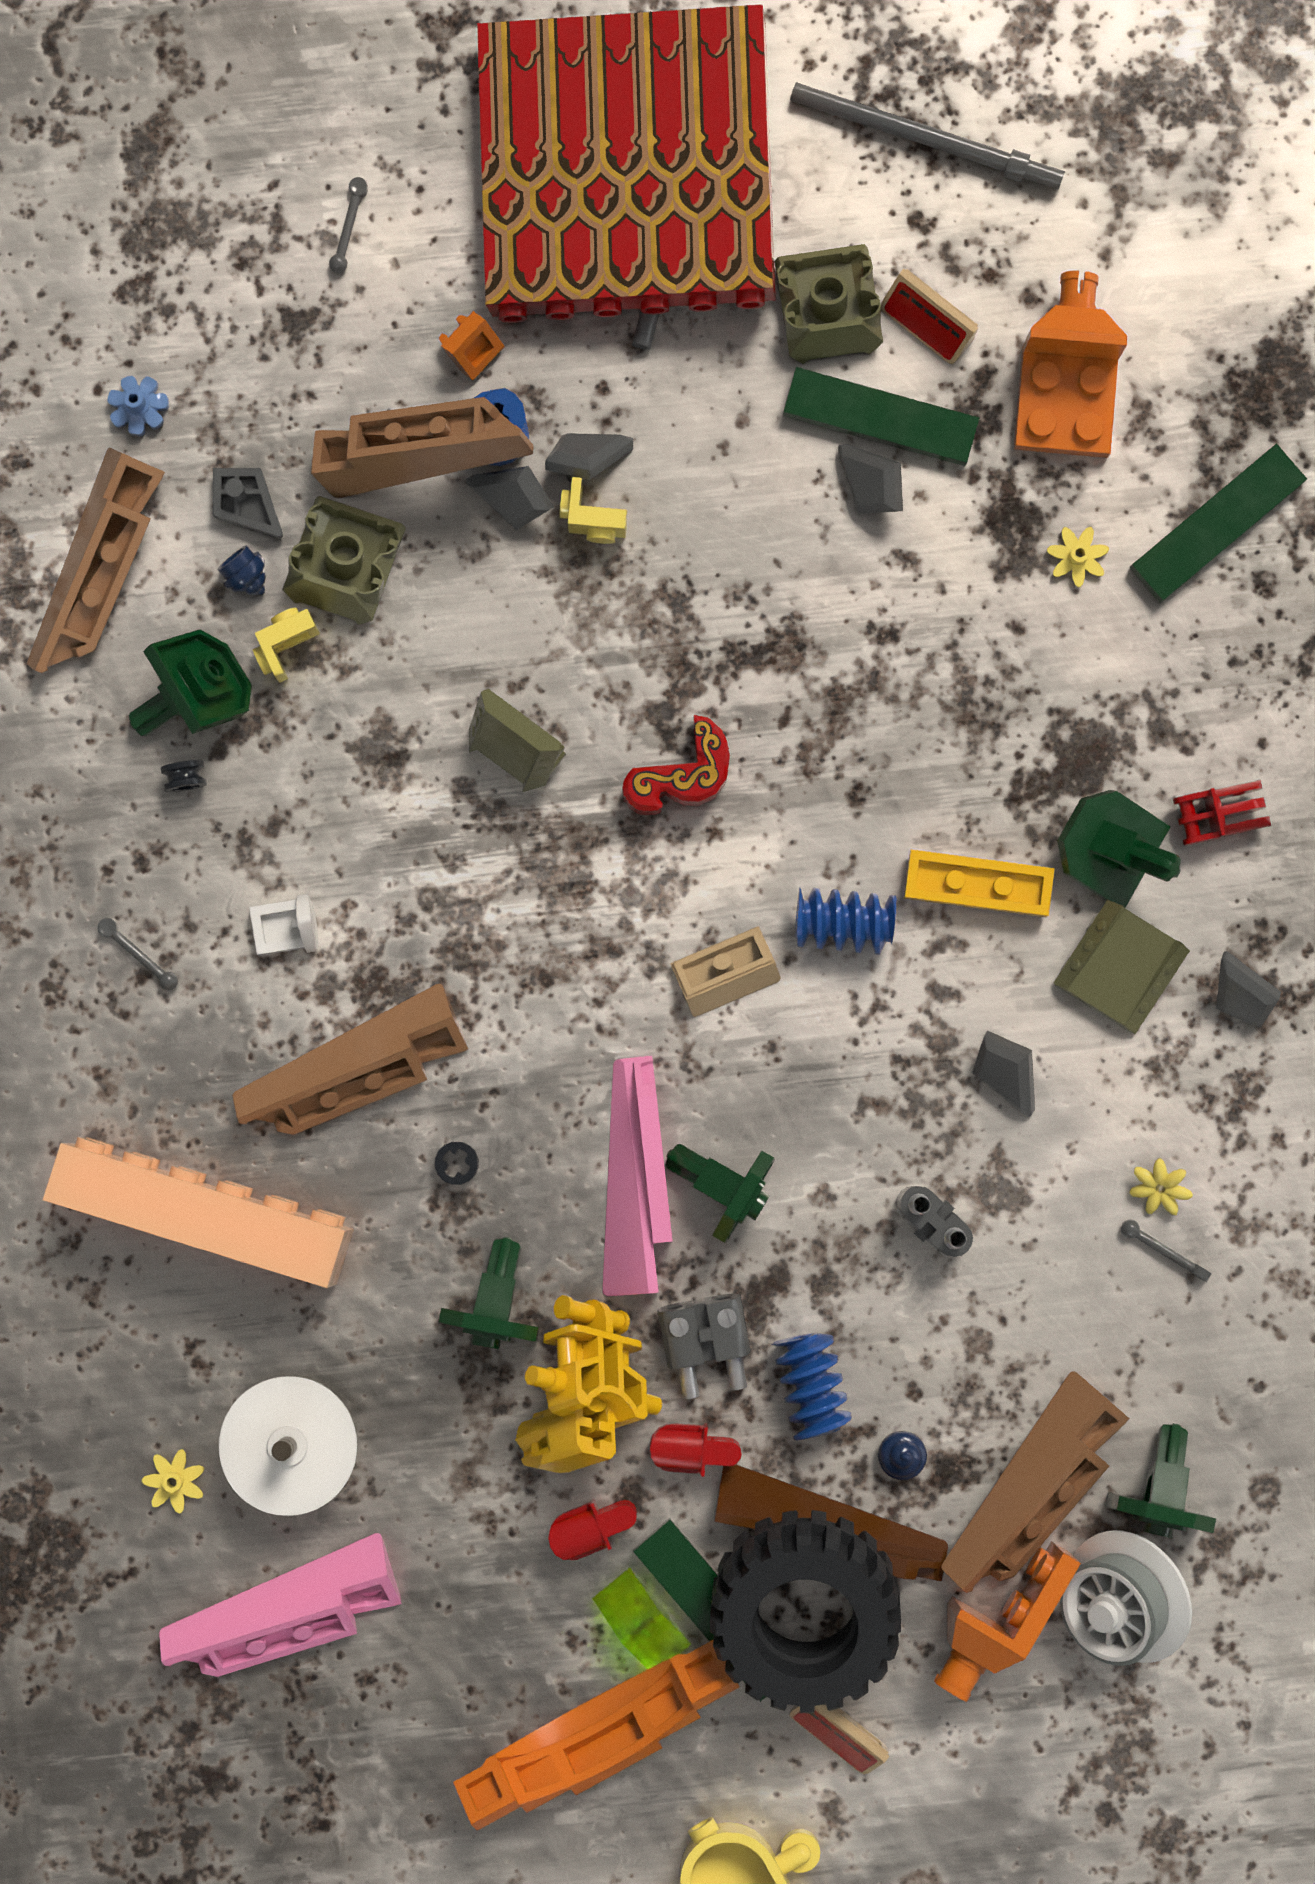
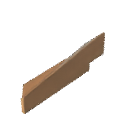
M485 397L352 415L350 416L349 431H315L311 474L333 497L343 498L532 455L533 444L522 430L504 417Z
M112 448L107 449L27 661V665L35 671L43 673L48 671L47 667L73 656L81 657L95 651L151 518L140 513L162 480L164 471Z
M436 984L235 1091L232 1097L239 1123L247 1125L249 1121L254 1119L274 1123L278 1132L295 1135L426 1081L427 1076L422 1063L468 1050L466 1040L443 985Z
M1070 1372L942 1563V1570L966 1593L971 1592L981 1578L991 1575L997 1580L1003 1581L1014 1577L1108 1469L1109 1465L1095 1452L1130 1418L1077 1372Z

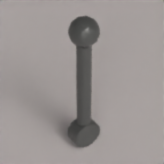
M361 177L353 178L349 183V191L352 196L337 252L329 260V267L335 273H342L347 268L348 262L345 255L360 198L365 197L368 193L367 182Z
M104 918L98 923L97 929L100 935L106 938L112 937L159 979L162 989L170 991L176 988L178 984L177 976L173 972H165L120 933L118 931V924L114 920Z
M1128 1219L1122 1223L1121 1232L1126 1238H1137L1205 1282L1210 1278L1211 1273L1140 1230V1226L1135 1220Z

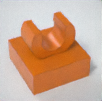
M473 311L468 317L459 315L456 318L460 326L449 337L443 333L439 336V340L442 343L441 347L458 369L471 380H474L505 347L487 321Z

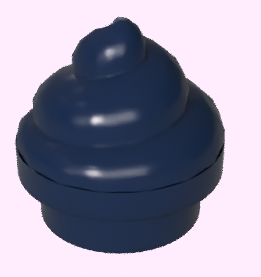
M245 545L229 556L218 567L217 570L224 577L221 582L226 588L232 589L236 593L245 591L249 595H263L265 593V560L258 551L253 553Z
M895 1431L882 1440L878 1449V1461L882 1470L891 1478L909 1480L916 1477L924 1469L927 1461V1451L922 1440L915 1434L908 1431Z

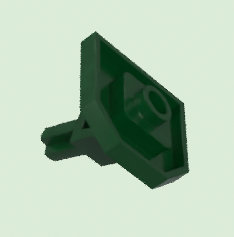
M199 629L152 643L143 651L160 679L161 684L157 687L160 693L131 711L128 715L130 725L140 736H147L175 716H182L189 730L194 734L241 718L249 711L252 684L228 644Z
M1108 790L1081 798L1057 839L1063 873L1102 899L1120 904L1124 908H1126L1145 873L1168 882L1173 877L1179 876L1181 872L1179 868L1181 859L1178 855L1159 848L1171 826L1115 790Z
M677 1144L666 1155L665 1166L668 1170L692 1183V1187L727 1207L712 1234L713 1237L724 1243H727L737 1224H743L747 1216L756 1221L770 1195L762 1190L767 1183L764 1181V1178L774 1163L775 1158L764 1151L760 1152L746 1177L741 1176L710 1157L709 1159L703 1157L683 1144Z
M509 1237L495 1239L492 1243L486 1273H482L473 1314L441 1308L438 1322L463 1327V1333L472 1334L470 1344L499 1349L501 1340L511 1342L512 1337L537 1342L540 1327L509 1321L516 1283L514 1278L521 1250L520 1244L512 1241V1238Z
M1176 1423L1171 1425L1163 1424L1159 1428L1155 1463L1148 1472L1142 1500L1108 1492L1105 1506L1133 1514V1519L1145 1522L1144 1532L1172 1538L1174 1529L1187 1532L1188 1528L1214 1533L1216 1518L1185 1510L1190 1468L1184 1467L1188 1432Z

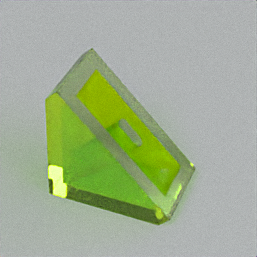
M628 1567L592 1597L622 1645L647 1669L680 1654L691 1645L690 1640L631 1567Z

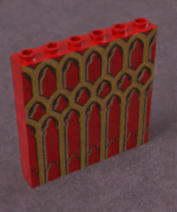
M763 4L477 23L485 305L492 317H499V320L502 322L517 323L527 320V315L546 314V318L552 320H566L573 318L574 312L593 311V314L598 317H615L621 315L624 309H641V312L644 314L654 315L669 312V307L688 306L691 311L706 312L717 309V304L736 303L738 308L756 309L765 306V301H776L766 20Z

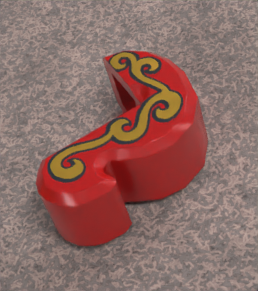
M694 715L693 725L697 763L632 768L624 779L622 787L623 797L629 808L641 815H657L662 812L663 803L660 800L662 796H667L683 806H700L715 799L727 782L730 759L728 742L722 729L710 718Z

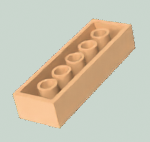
M77 1137L75 1144H60L43 1201L324 1288L337 1285L354 1232L353 1228L343 1226L346 1217L322 1209H312L311 1215L297 1211L299 1202L273 1194L271 1196L265 1195L264 1201L251 1197L253 1188L225 1180V1182L218 1180L217 1186L204 1183L207 1174L187 1167L171 1166L170 1172L158 1168L160 1159L138 1152L130 1153L124 1151L123 1157L112 1154L114 1145L86 1137V1139Z

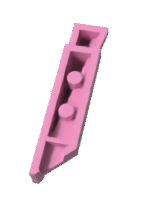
M652 1056L618 1059L613 1063L602 1291L606 1296L659 1293L653 1244L673 1242L653 1059Z
M372 1534L163 1627L159 1632L161 1661L163 1665L171 1667L172 1664L186 1660L199 1663L202 1674L219 1677L357 1634L356 1621L353 1614L402 1604L381 1534Z

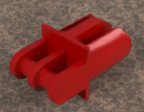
M1261 780L1220 789L1211 788L1206 791L1174 798L1173 803L1174 805H1179L1182 818L1177 819L1179 826L1184 825L1187 837L1182 840L1183 845L1188 846L1211 840L1214 841L1221 837L1270 827L1271 821L1269 816L1226 825L1225 818L1265 808L1264 797L1222 806L1220 801L1221 799L1263 789ZM1204 799L1206 812L1196 814L1193 801ZM1209 820L1211 833L1201 835L1198 822Z
M703 1423V1425L665 1424L657 1428L650 1441L651 1459L657 1467L668 1472L700 1474L701 1477L705 1476V1465L734 1466L740 1461L742 1453L738 1441L734 1438L707 1436V1423Z
M593 1498L589 1503L560 1514L550 1527L548 1539L551 1550L562 1560H578L606 1548L611 1550L612 1541L610 1536L625 1531L635 1524L637 1518L636 1506L629 1500H620L599 1509L595 1498Z

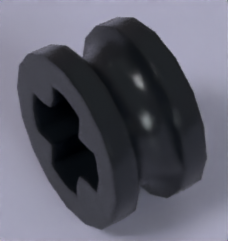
M203 760L180 761L162 766L160 768L161 774L166 775L168 778V782L164 784V792H182L207 786V779L200 775V770L204 768Z
M463 1142L445 1144L438 1150L435 1157L437 1175L444 1182L451 1185H462L469 1182L476 1175L479 1168V1158L476 1151L470 1145ZM461 1149L468 1154L465 1158V1163L470 1168L465 1175L457 1172L455 1177L450 1176L446 1172L449 1164L444 1160L445 1155L449 1151L456 1155L458 1150Z

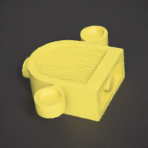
M709 1817L688 1830L691 1841L687 1845L681 1859L680 1884H791L786 1875L791 1871L797 1873L808 1872L817 1865L820 1859L819 1843L810 1831L794 1829L784 1836L780 1845L781 1853L775 1855L766 1839L756 1830L734 1822L716 1823L713 1817Z

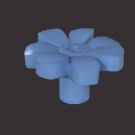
M133 376L123 378L121 380V387L124 391L111 390L107 399L112 407L118 408L110 415L113 424L117 428H123L128 424L130 435L142 437L145 434V424L153 430L159 429L164 423V419L157 411H166L170 405L166 394H155L158 389V382L146 376L141 381V384L138 385L137 380Z

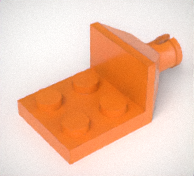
M1079 271L1061 273L1060 304L1055 305L1036 322L1026 337L1021 354L1013 450L1108 458L1111 454L1118 360L1127 346L1128 336L1104 309H1096V289L1099 276L1095 273L1085 271L1084 280L1080 281L1079 293Z
M1052 1541L1046 1550L1040 1547L1026 1569V1573L1031 1577L1023 1591L1015 1590L1008 1598L1002 1610L1001 1616L1006 1618L1003 1625H1000L956 1597L951 1596L947 1603V1641L952 1649L946 1664L940 1674H937L934 1682L947 1692L967 1702L971 1696V1691L986 1669L995 1674L1025 1660L1081 1563L1070 1552Z

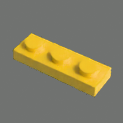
M911 849L909 851L903 899L1048 917L1055 868Z

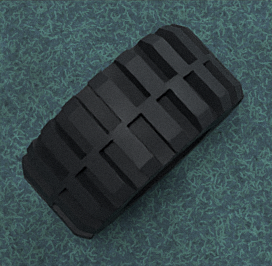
M794 1510L782 1512V1521L774 1524L770 1517L756 1522L755 1534L753 1536L749 1532L743 1531L733 1541V1551L724 1553L718 1565V1576L714 1578L710 1632L714 1634L713 1647L717 1658L721 1661L726 1660L725 1672L734 1683H740L742 1680L745 1681L746 1694L757 1701L764 1695L771 1699L770 1707L785 1711L788 1704L800 1706V1713H814L815 1706L826 1704L828 1711L843 1707V1698L849 1695L853 1700L857 1701L869 1692V1679L873 1683L881 1681L888 1672L887 1661L895 1659L899 1647L898 1633L901 1632L900 1590L898 1579L896 1576H893L892 1562L887 1553L884 1551L877 1552V1540L867 1531H862L859 1535H856L854 1533V1522L841 1516L836 1523L827 1521L826 1512L812 1510L811 1518H798V1512ZM796 1580H814L825 1583L843 1594L852 1605L853 1615L848 1623L836 1634L818 1641L802 1642L785 1638L773 1631L760 1616L759 1604L769 1592L782 1584Z

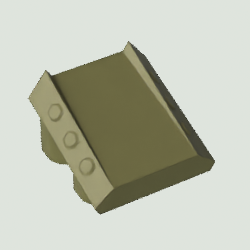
M865 244L779 256L775 259L774 263L790 357L804 365L808 360L860 352L870 355L883 343L881 304L879 296L875 293L872 260L869 256L868 247Z
M322 496L316 497L313 506L309 509L305 518V528L300 542L292 548L289 555L288 575L282 590L295 604L302 602L352 619L358 625L372 621L406 527L402 523Z
M490 689L481 691L469 727V753L478 750L523 784L522 792L545 786L551 774L566 756V753L563 751L565 747L560 741Z
M1107 900L1098 915L1094 916L1089 923L1085 935L1063 965L1053 984L1127 1031L1136 1034L1190 950L1182 942L1173 939L1128 911L1122 905Z

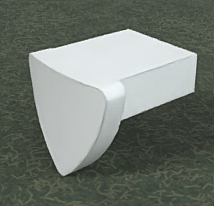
M308 894L298 895L296 900L249 907L258 956L304 948L307 953L317 951V922Z

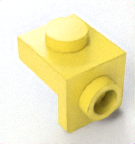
M572 477L571 490L562 489L560 502V518L568 519L569 533L586 534L587 541L601 544L615 543V537L626 538L627 510L581 506L582 478Z
M291 608L280 612L271 618L272 625L255 632L260 644L259 647L252 649L264 675L273 672L279 683L287 680L288 677L277 654L320 634L308 609L299 612L297 608Z

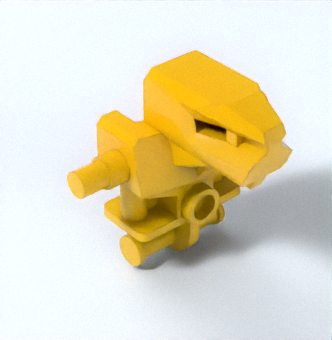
M561 1295L555 1301L554 1315L561 1320H573V1323L543 1335V1342L545 1344L557 1346V1368H543L531 1365L525 1372V1381L528 1385L539 1387L545 1391L548 1408L534 1413L532 1419L521 1422L515 1441L523 1451L524 1457L521 1460L524 1466L556 1473H567L611 1459L616 1454L615 1428L643 1420L648 1414L657 1415L661 1411L662 1400L658 1396L647 1394L646 1379L629 1367V1354L642 1350V1342L621 1336L628 1330L630 1325L628 1313L622 1310H610L609 1306L602 1301L587 1300L583 1303L573 1300L570 1296Z

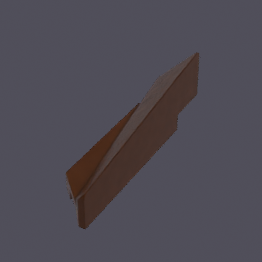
M737 1464L734 1466H723L713 1516L714 1522L755 1529V1523L767 1517L772 1519L773 1524L782 1521V1512L797 1510L798 1518H811L812 1510L826 1512L827 1521L836 1523L841 1516L854 1522V1533L856 1535H859L862 1531H867L876 1539L877 1552H886L892 1562L893 1576L902 1579L916 1580V1577L942 1581L944 1571L941 1566L947 1557L948 1544L945 1540Z

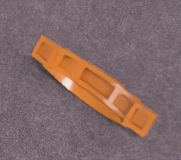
M713 1640L688 1654H677L590 1699L485 1760L481 1767L455 1780L453 1783L471 1825L478 1831L520 1807L528 1813L570 1789L575 1795H578L662 1749L661 1739L700 1719L699 1709L740 1687L725 1672L726 1660L721 1661L717 1658L713 1647Z

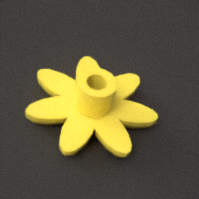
M1064 527L1061 534L1065 546L1051 545L1047 548V552L1050 555L1063 559L1053 570L1054 577L1063 576L1072 570L1074 585L1079 588L1084 583L1085 570L1098 577L1104 575V569L1094 559L1107 554L1109 547L1100 544L1090 546L1094 536L1092 527L1086 528L1079 539L1069 528ZM1075 552L1082 553V557L1076 556Z
M1161 1158L1155 1160L1153 1173L1142 1167L1134 1168L1135 1176L1143 1184L1132 1187L1129 1193L1137 1198L1148 1197L1145 1208L1147 1214L1155 1212L1162 1202L1167 1212L1171 1215H1177L1179 1209L1175 1199L1189 1200L1193 1196L1190 1190L1178 1185L1186 1176V1170L1178 1169L1168 1174L1165 1162Z
M183 1449L176 1453L172 1464L163 1456L154 1455V1465L160 1474H150L142 1478L144 1485L159 1488L151 1501L153 1507L162 1505L170 1497L172 1507L175 1512L180 1514L184 1510V1495L196 1499L203 1497L202 1490L190 1482L204 1472L203 1466L196 1465L185 1469L186 1452ZM170 1478L176 1480V1486L170 1484Z

